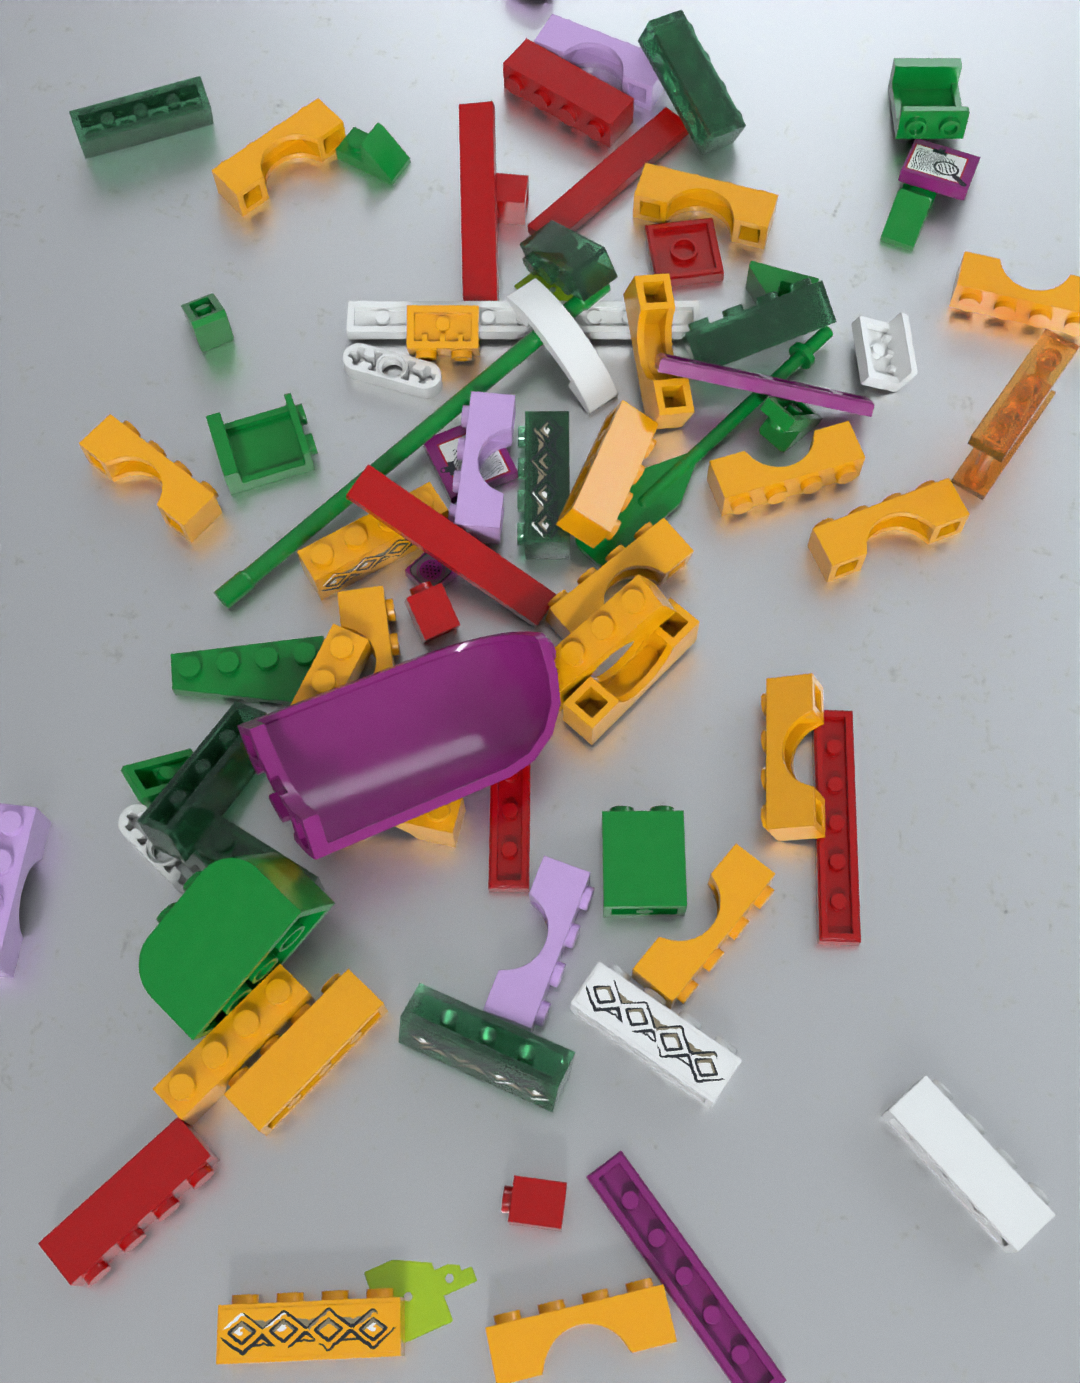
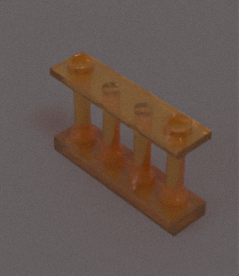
M1047 328L971 435L968 444L974 448L951 480L953 484L984 500L1055 396L1056 392L1052 388L1068 367L1080 346Z

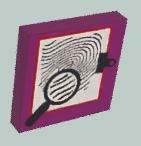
M915 139L901 169L898 181L958 200H965L981 157L922 139Z
M461 425L434 435L423 445L450 503L453 504L457 503L458 493L453 492L454 471L461 470L462 460H457L459 437L465 438L466 428L461 427ZM506 447L491 454L480 469L482 478L492 488L518 478V470Z

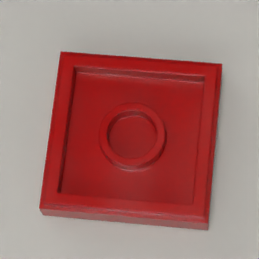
M713 218L645 225L644 234L652 275L669 273L672 287L723 281L724 270Z

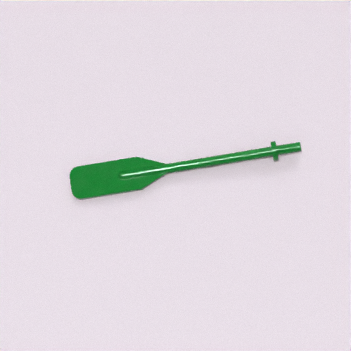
M824 325L804 344L795 342L789 348L790 357L770 376L787 380L800 367L809 369L815 363L813 354L833 337L832 330ZM752 392L688 453L646 467L637 483L630 488L633 497L626 509L619 513L617 519L621 521V524L612 539H603L593 549L575 537L577 548L596 566L601 568L607 563L605 558L617 546L622 544L626 548L635 541L633 536L641 527L648 522L655 525L662 518L666 519L681 505L696 464L767 399L769 395Z

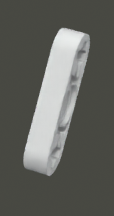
M364 343L352 344L343 352L342 358L345 371L352 379L424 399L435 397L442 389L441 370L432 362ZM360 358H365V361H361L359 365H354L353 361L358 362ZM389 365H398L402 368V372L394 377L386 376L383 370ZM427 376L432 377V380H427L425 384L420 383V380H425Z
M133 804L126 807L118 819L119 830L183 895L185 892L183 884L186 882V878L176 867L182 862L192 873H195L198 870L203 871L206 865L168 827L153 832L166 826L164 823L152 829L155 813L152 815L148 828L153 834L147 839L139 829L134 828L131 821L137 817L148 826L152 810L143 804ZM163 841H172L175 844V852L172 857L163 861L157 860L154 856L156 846Z

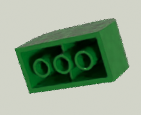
M261 852L217 860L209 864L203 871L193 874L183 885L185 892L179 900L168 905L158 915L156 920L159 924L145 940L139 955V974L142 984L150 997L192 1040L206 1036L279 964L283 966L335 902L291 859L282 854Z

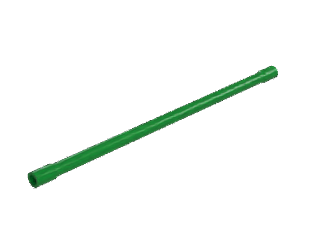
M596 274L578 289L563 306L575 319L579 314L591 308L611 291L610 285L602 275ZM535 331L529 332L370 464V466L383 475H388L461 414L463 405H470L471 391L487 392L539 349L543 342ZM361 473L248 567L237 572L214 591L219 601L229 610L253 590L260 580L352 505L353 502L348 500L346 495Z

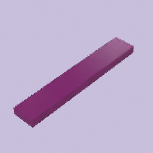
M660 352L656 356L654 365L656 370L661 373L872 417L875 406L866 396Z
M619 1151L590 1173L586 1179L661 1285H664L665 1291L731 1383H784L787 1381L624 1153Z

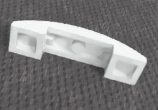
M535 278L506 297L507 302L525 327L531 326L571 381L568 387L589 415L618 396V391L605 365L589 339L566 308L540 281Z

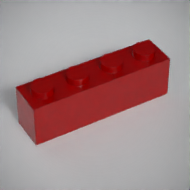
M527 38L503 62L504 88L508 89L513 95L520 96L534 104L538 109L557 117L564 124L585 133L594 141H599L610 148L633 123L634 98Z
M177 1117L38 1244L70 1285L84 1286L87 1283L89 1286H92L110 1271L111 1266L109 1262L121 1251L126 1254L146 1237L144 1230L156 1219L163 1221L180 1206L181 1202L178 1199L188 1189L192 1187L195 1190L205 1184L215 1173L212 1167L220 1159L190 1124Z

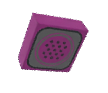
M425 552L405 569L406 577L416 586L430 581L432 586L442 583L445 588L458 576Z

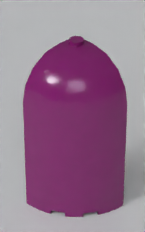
M506 632L483 636L426 653L237 726L256 774L259 775L265 772L275 792L269 795L273 808L282 823L291 820L295 831L293 833L294 840L310 857L317 860L505 780L536 760L553 735L561 704L558 672L554 661L556 651L551 640L540 632Z

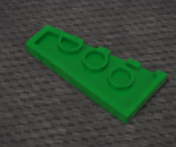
M324 636L171 654L172 690L175 695L220 700L233 698L243 699L248 703L260 704L261 702L280 703L286 707L290 706L325 638Z

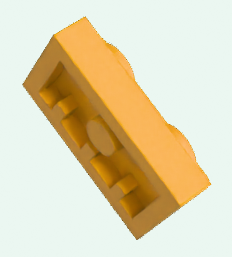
M407 305V350L409 354L425 361H435L437 356H451L453 361L464 362L471 361L472 356H480L479 305Z

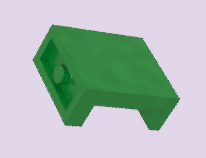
M894 58L888 89L896 139H963L970 112L969 107L962 106L958 86L962 70L961 58Z
M291 393L284 394L285 406L224 424L220 412L206 416L221 469L231 495L315 470L312 456L318 454L312 433L304 435L302 426L307 425L308 421L302 403L295 405Z
M659 805L651 807L650 811H634V808L630 806H614L610 808V811H602L603 917L685 916L687 909L684 810L674 811V808L671 806Z

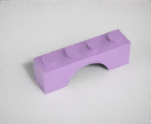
M552 14L534 40V43L579 68L595 67L610 72L619 81L622 92L634 98L635 105L651 111L667 86V73L662 63L651 57L650 51L580 25L569 19ZM653 53L654 57H657L659 60L670 65V59H668V61H664L663 59L656 56L655 53Z
M471 391L470 405H463L461 427L466 428L465 438L459 437L457 446V460H462L461 470H455L453 476V492L458 493L457 504L450 503L448 519L482 543L501 544L504 494L493 489L484 481L480 474V469L491 454L502 448L512 446L516 416L515 395Z
M0 803V977L13 978L23 940L19 924L22 889L31 867L43 858L51 821L37 807Z
M547 856L543 857L529 892L530 904L542 915L547 925L548 935L546 943L538 956L530 963L516 969L498 970L483 1008L485 1018L531 1036L536 1025L543 1027L551 1007V1003L545 1001L550 986L558 988L566 964L560 962L565 947L573 949L581 925L575 924L580 909L588 910L595 891L594 887L589 886L590 872Z

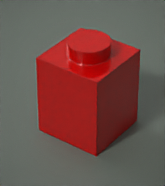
M496 173L498 223L525 225L529 204V175Z
M427 581L409 590L411 596L407 597L404 603L423 644L459 628L460 622L442 583L432 586L431 582Z
M514 1175L513 1186H504L501 1213L509 1214V1225L562 1232L567 1182Z

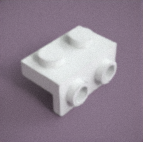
M900 312L889 323L859 316L851 323L860 383L862 385L897 392L917 375V362L908 314Z

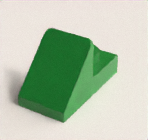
M379 122L369 134L353 127L335 149L337 159L392 186L411 163L410 157Z
M904 183L903 187L896 194L880 240L913 251L937 193Z
M750 261L745 288L762 315H764L768 308L775 309L777 302L792 307L799 297L814 301L819 278ZM800 299L794 308H798L801 303L813 305V303ZM768 312L764 318L767 320L773 312Z
M214 293L181 305L202 352L234 340L226 311Z
M768 397L760 407V410L768 417L759 428V432L780 452L784 453L819 425L823 418L806 403L779 397Z
M191 748L124 765L120 770L138 801L150 810H153L154 806L162 804L169 797L172 790V797H175L180 783L191 781L189 793L196 773L205 772V770L199 771L200 762L197 761V757ZM194 766L196 767L193 777L180 780L182 777L187 776ZM207 774L198 779L192 791L205 788L210 780ZM186 784V785H184V786H180V789H179V791H178V795H180V793H181L183 790H185V792H186V788H187V785H188V784ZM167 805L155 809L154 812L164 810Z

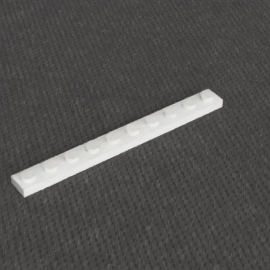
M348 301L346 333L348 339H407V305H479V339H522L533 330L531 326L525 327L507 301ZM560 301V303H561L562 305L567 302V301ZM598 301L574 319L588 339H631L624 301ZM674 301L675 311L672 321V339H700V301Z

